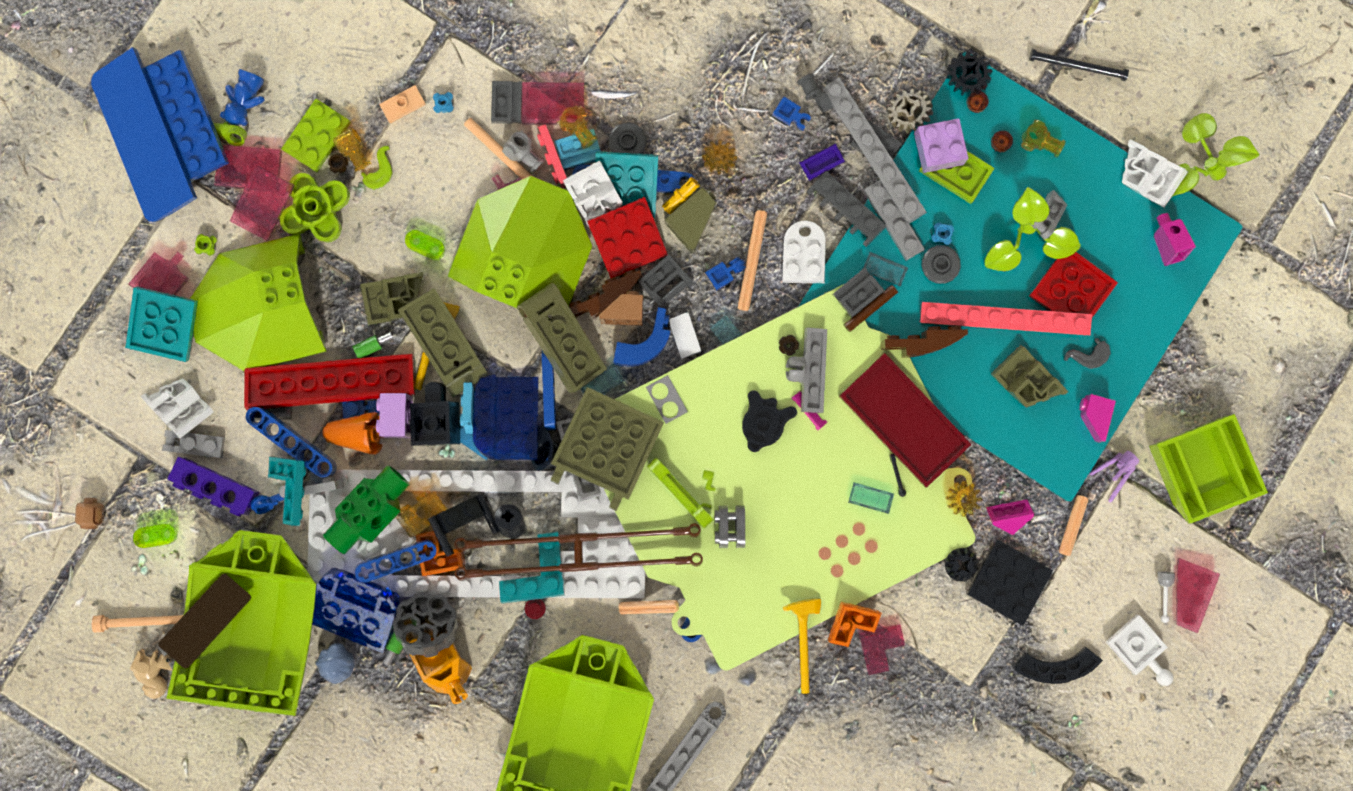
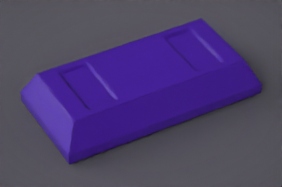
M833 144L799 162L810 181L844 163L845 160L836 144Z

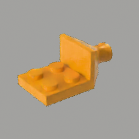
M413 639L409 643H413L417 641V639ZM454 643L433 657L426 658L423 655H410L425 684L438 693L449 694L453 704L462 702L459 696H462L463 700L467 699L468 694L462 685L467 682L472 667L459 655Z

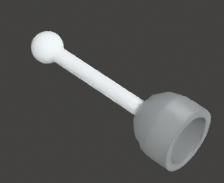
M1159 571L1157 572L1158 583L1164 587L1161 621L1167 623L1169 622V616L1167 615L1168 587L1173 585L1175 573Z

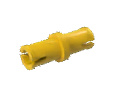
M690 177L680 189L677 188L674 191V194L662 207L671 215L682 203L688 200V197L700 187V184H697L698 182L693 177Z

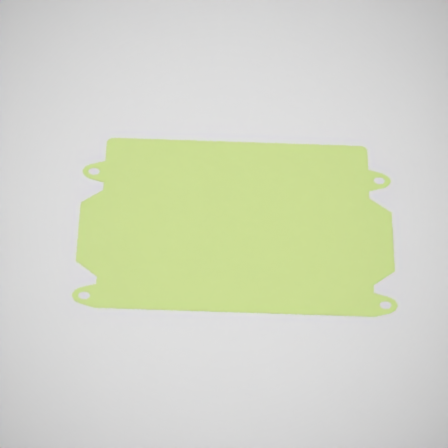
M843 285L615 399L664 422L646 387L668 375L688 411L667 424L664 422L629 500L622 498L615 513L625 532L668 530L676 527H689L693 523L700 526L701 534L696 538L690 535L674 536V534L628 538L639 560L672 559L680 556H691L693 553H700L702 555L703 563L698 567H694L692 564L645 565L643 568L648 578L680 588L685 601L672 617L673 630L683 636L703 634L718 666L725 671L799 634L797 615L791 610L784 611V606L808 599H821L820 613L809 614L808 630L835 616L841 601L856 605L947 558L953 550L967 548L975 542V534L959 505V502L972 486L971 474L962 468H949L925 488L896 458L902 486L906 490L904 497L899 496L898 483L889 457L893 453L839 398L842 392L882 354L886 353L932 402L910 357L902 358V350H881V341L891 335L869 328L866 321H863L851 332L844 327L843 324L851 319V317L832 295ZM807 327L827 329L824 413L817 414L828 423L818 431L807 415L801 412V408L797 403L792 400L794 395L799 391L802 392L801 383L792 382L786 378V371L797 370V368H786L788 358L792 356L802 357L804 354V334ZM792 335L799 342V349L795 351L794 355L788 356L780 352L779 340L783 336ZM663 383L655 384L652 388L653 397L658 400L666 398L668 395L667 386ZM752 390L757 391L763 399L775 398L778 410L790 406L795 407L797 410V415L785 424L780 439L772 445L761 448L758 452H751L748 449L747 440L742 430V421L749 408L747 395ZM666 402L662 406V414L665 417L673 418L677 415L678 406L674 402ZM655 458L669 470L700 506L702 503L712 505L711 509L702 507L713 519L705 529L647 467ZM704 470L714 472L711 487L716 488L715 491L705 489L707 480L702 479ZM957 475H963L966 478V484L963 487L955 485L954 478ZM604 489L611 503L615 494ZM736 505H744L745 548H736V542H728V548H719V544H715V531H719V523H715L714 519L715 510H719V506H728V512H735ZM728 520V533H735V520ZM695 527L691 529V532L694 534L699 531ZM696 556L692 560L698 563L701 559ZM685 616L689 618L690 625L688 628L682 629L678 626V619Z

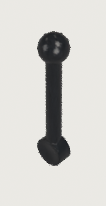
M890 454L889 457L899 487L898 494L904 497L906 490L902 486L894 454Z

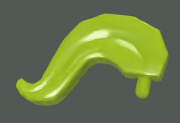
M382 146L377 151L379 170L377 172L369 173L368 175L364 172L361 173V176L364 178L362 181L366 187L375 190L384 187L390 181L393 173L386 156V151L390 150L389 146Z

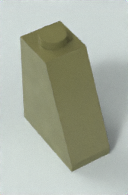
M703 187L665 219L667 227L691 254L696 251L716 206L714 201L716 197L710 190L705 191Z

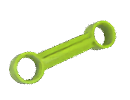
M657 458L647 465L652 473L704 529L713 521L712 517Z

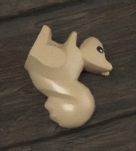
M141 649V651L137 652L130 667L135 678L143 684L142 690L144 695L151 699L162 697L167 690L166 680L158 674L161 669L173 671L169 665L172 662V658L168 654L165 656L161 654L158 658V650H156L151 657L145 655V650Z

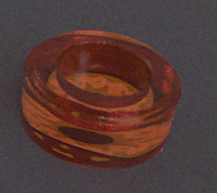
M982 91L979 95L973 92L972 96L967 99V107L974 113L984 111L989 103L987 95Z
M998 131L991 139L992 148L1000 153L1009 150L1013 144V138L1007 131Z

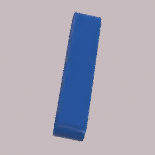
M252 407L247 410L245 418L252 427L294 459L304 461L305 467L319 477H330L336 473L337 465L333 459L270 411L261 407ZM257 411H260L262 414V419L259 422H256L254 419V414ZM273 424H277L279 428L276 435L271 433ZM291 436L296 441L293 448H290L287 443ZM307 449L311 450L313 454L312 459L309 461L304 457ZM324 462H327L330 467L326 474L321 470V465Z

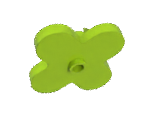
M298 173L294 175L288 185L289 193L293 198V204L287 207L280 216L282 229L292 235L302 234L310 229L313 235L322 242L330 243L335 241L340 236L342 230L336 212L345 207L349 202L350 191L348 187L336 180L329 181L320 187L315 178L309 174Z

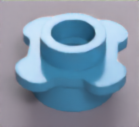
M450 92L446 94L435 93L433 95V100L435 101L433 110L436 113L452 112L454 109L452 105L453 95Z
M940 222L934 225V234L931 236L932 241L935 243L943 242L945 245H949L952 242L951 236L954 232V227L941 224Z

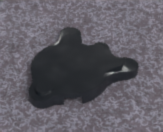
M752 390L747 395L749 408L742 421V430L747 440L748 449L751 452H758L761 448L772 445L780 439L785 424L797 415V410L792 406L778 410L775 398L763 399L757 391Z

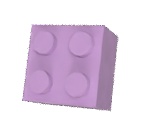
M959 118L919 126L916 129L914 135L923 173L961 166L968 160Z
M380 393V399H377L376 403L377 411H380V420L376 421V431L379 432V436L384 438L411 439L410 403H413L412 396L406 393Z

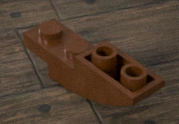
M633 269L625 272L622 278L616 280V277L604 281L605 284L601 286L604 294H592L588 297L589 300L582 303L580 300L569 304L570 310L575 317L588 312L592 319L599 317V314L621 294L633 291L638 281L642 278L640 270L636 272Z
M932 326L921 333L922 339H920V335H909L907 339H900L898 335H891L881 341V350H902V358L923 356L939 351L959 341L968 334V329L961 330V326H950L948 330H941L940 326Z

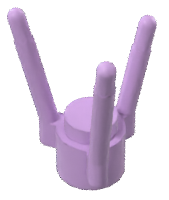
M1126 451L1124 454L1119 452L1114 458L1089 473V475H1094L1118 461L1116 465L1120 470L1112 480L1116 481L1124 472L1125 475L1108 501L1110 503L1117 496L1131 473L1136 469L1135 466L1139 463L1137 456L1130 451Z

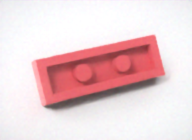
M545 124L538 127L540 134L537 137L540 145H545L547 153L544 155L548 165L552 164L555 171L552 172L556 184L560 183L563 189L566 187L563 180L567 177Z

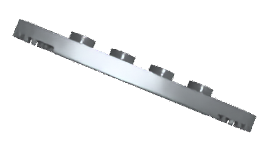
M713 701L705 707L645 791H673L724 720L726 710L722 703ZM719 707L722 711L721 716L716 719L712 718L709 715L711 708Z

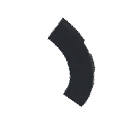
M1084 646L1074 656L1057 662L1038 660L1025 652L1012 669L1024 677L1037 682L1062 684L1086 676L1098 667L1103 660Z

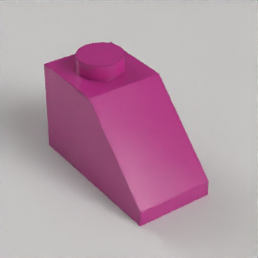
M1090 394L1082 398L1079 410H1082L1080 416L1095 442H1106L1116 401Z

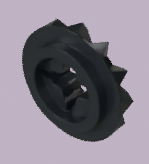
M958 548L947 556L945 570L953 580L966 582L968 579L974 578V574L978 571L979 561L972 551L966 548ZM957 559L962 562L966 561L965 566L967 571L963 569L958 570L960 565L958 564L959 562L957 561Z

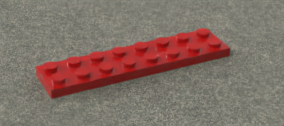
M413 354L245 368L244 408L246 410L252 407L268 409L379 399L380 393L415 395Z

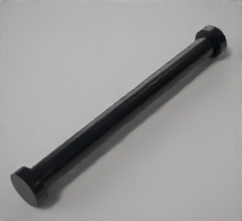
M1032 49L1029 56V61L1032 62L1038 60L1121 78V81L1124 82L1129 74V69H1114L1037 52V49Z

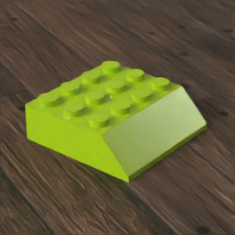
M1235 414L1223 416L1149 446L1170 499L1188 524L1268 493Z

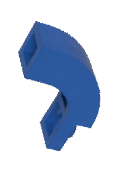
M658 307L654 330L646 341L634 345L617 342L613 361L614 365L625 367L644 365L655 359L664 350L671 331L663 329V327H668L670 316L666 315V309Z

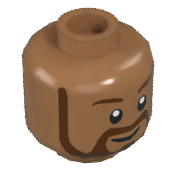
M84 498V502L76 504L75 523L80 525L81 529H97L104 522V505L97 502V498Z

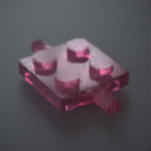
M177 251L169 261L154 252L128 285L132 288L142 287L176 295L189 279L177 267L185 256Z

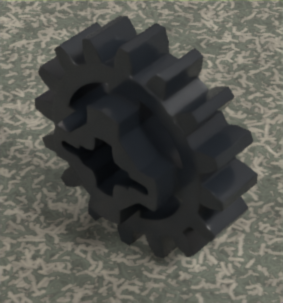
M969 51L966 52L965 56L959 53L957 58L953 57L951 64L948 65L947 70L949 72L946 78L951 79L948 85L955 86L954 92L961 90V96L968 92L969 97H971L974 91L979 95L982 90H986L992 79L990 75L993 71L992 69H987L990 62L984 63L985 56L978 58V52H975L973 56L970 55Z

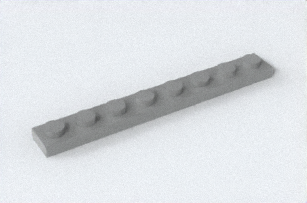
M837 78L822 88L908 224L926 214V210L841 79Z

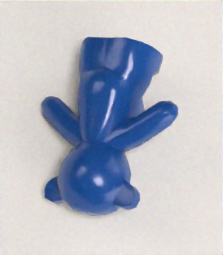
M239 69V79L235 87L233 88L231 85L225 86V91L231 102L226 104L225 110L220 113V117L231 125L246 126L248 123L247 109L258 106L265 101L263 96L256 97L264 83V79Z

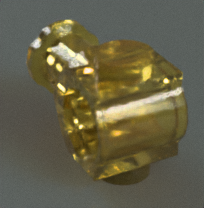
M581 105L578 107H568L563 111L562 116L559 117L560 120L557 121V124L563 132L567 130L572 136L575 135L581 142L582 149L588 148L598 138L596 135L593 136L587 127L588 122L584 118L587 116V113ZM571 114L578 117L573 123L566 120Z
M1034 120L1022 134L1021 146L1028 151H1033L1034 149L1041 151L1045 149L1053 153L1054 157L1057 158L1066 141H1060L1050 136L1051 132L1047 130L1045 123L1040 120ZM1029 132L1036 133L1037 139L1031 138Z
M351 127L333 138V142L343 156L349 157L352 161L355 172L363 170L372 164L362 152L364 148L363 141L355 129Z

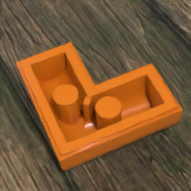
M434 531L415 534L416 542L431 540L436 546V555L432 559L420 563L422 576L455 571L459 567L465 568L464 553L453 549L454 554L446 557L444 551H440L439 541ZM424 545L423 550L419 551L418 554L425 552L426 555H429L432 547Z
M841 601L828 636L829 643L849 647L855 629L875 632L882 613L879 610Z

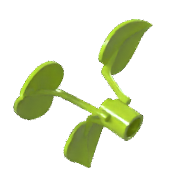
M1198 114L1184 126L1182 137L1188 143H1196L1200 140L1209 158L1205 161L1204 169L1196 166L1190 168L1186 163L1178 165L1186 169L1188 173L1172 197L1193 189L1199 182L1198 172L1203 173L1204 176L1209 175L1212 180H1221L1227 173L1226 167L1246 163L1259 157L1260 154L1250 139L1245 136H1237L1224 144L1223 150L1219 151L1218 158L1213 157L1204 138L1215 134L1217 130L1216 120L1210 114Z
M1027 187L1023 195L1015 203L1012 214L1014 220L1020 224V228L1017 229L1016 244L1013 246L1009 240L1000 241L995 244L985 257L984 265L986 268L997 271L1014 269L1021 261V253L1016 249L1019 248L1022 233L1032 234L1037 231L1040 234V231L1037 228L1034 229L1031 225H1034V222L1046 220L1049 215V206L1038 192ZM1061 227L1055 229L1049 238L1044 239L1047 242L1043 245V252L1051 258H1066L1077 252L1081 244L1073 230Z

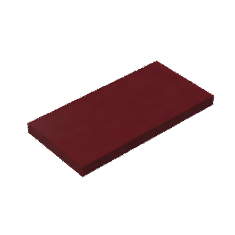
M886 353L882 354L839 395V398L925 488L972 445Z

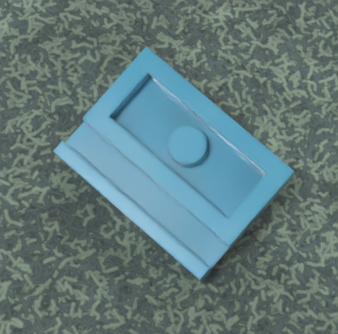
M594 129L555 141L564 171L581 164L594 162L596 151H600Z
M472 382L464 383L463 395H461L463 411L460 414V425L464 426L466 434L475 433L476 395Z

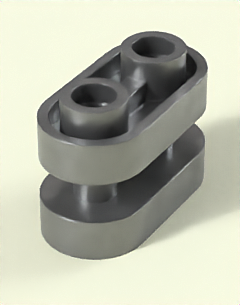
M736 505L735 512H728V506H719V510L714 512L715 523H719V531H715V544H719V548H728V542H736V548H745V506ZM728 520H735V533H728Z

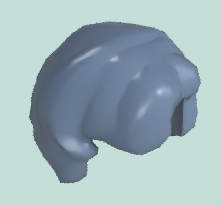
M335 643L329 646L328 649L321 651L315 664L319 674L326 681L337 684L351 676L355 666V657L346 650L343 644Z

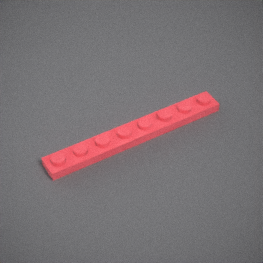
M930 302L921 303L920 323L1076 335H1090L1092 314Z

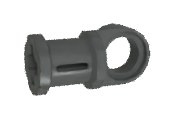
M811 73L797 81V84L801 85L806 94L805 99L808 101L814 98L822 113L832 109L833 106L828 95L821 88H818L813 79L815 77L814 74Z

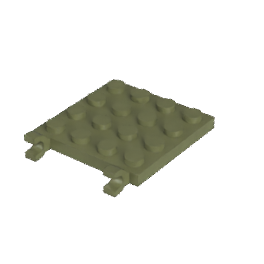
M587 387L552 460L551 465L555 466L556 469L551 477V482L559 485L564 471L569 472L614 493L615 495L609 508L617 511L622 498L629 500L664 422Z

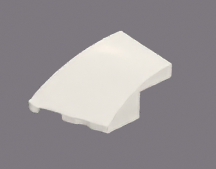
M183 378L170 385L160 387V391L152 395L145 393L141 396L146 404L179 438L183 437L214 412Z

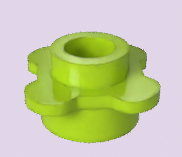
M199 234L196 237L194 251L197 254L206 253L209 256L214 255V245L217 242V238L215 236L208 237Z

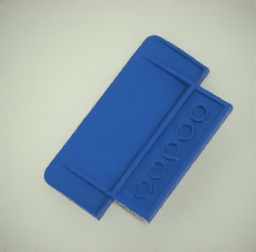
M132 47L93 74L91 79L92 88L144 217L148 221L157 222L196 200L197 196L191 182L229 164L183 51L178 50L144 68L137 49Z

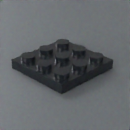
M996 539L966 595L1024 626L1053 570Z

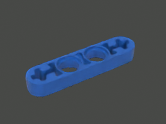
M542 351L544 427L547 431L556 430L554 368Z
M422 540L360 562L355 568V577L360 582L365 583L428 561L436 555V546L431 540ZM424 545L432 547L429 555L422 552L418 554L420 558L416 559L415 552L413 551L414 548L419 552L423 550ZM406 551L412 554V559L408 563L400 560V555ZM389 559L392 563L390 569L382 570L379 567L380 561ZM375 562L379 573L375 574L374 570L368 572L367 577H364L363 574L359 575L362 567H365L366 570L373 568L372 563Z

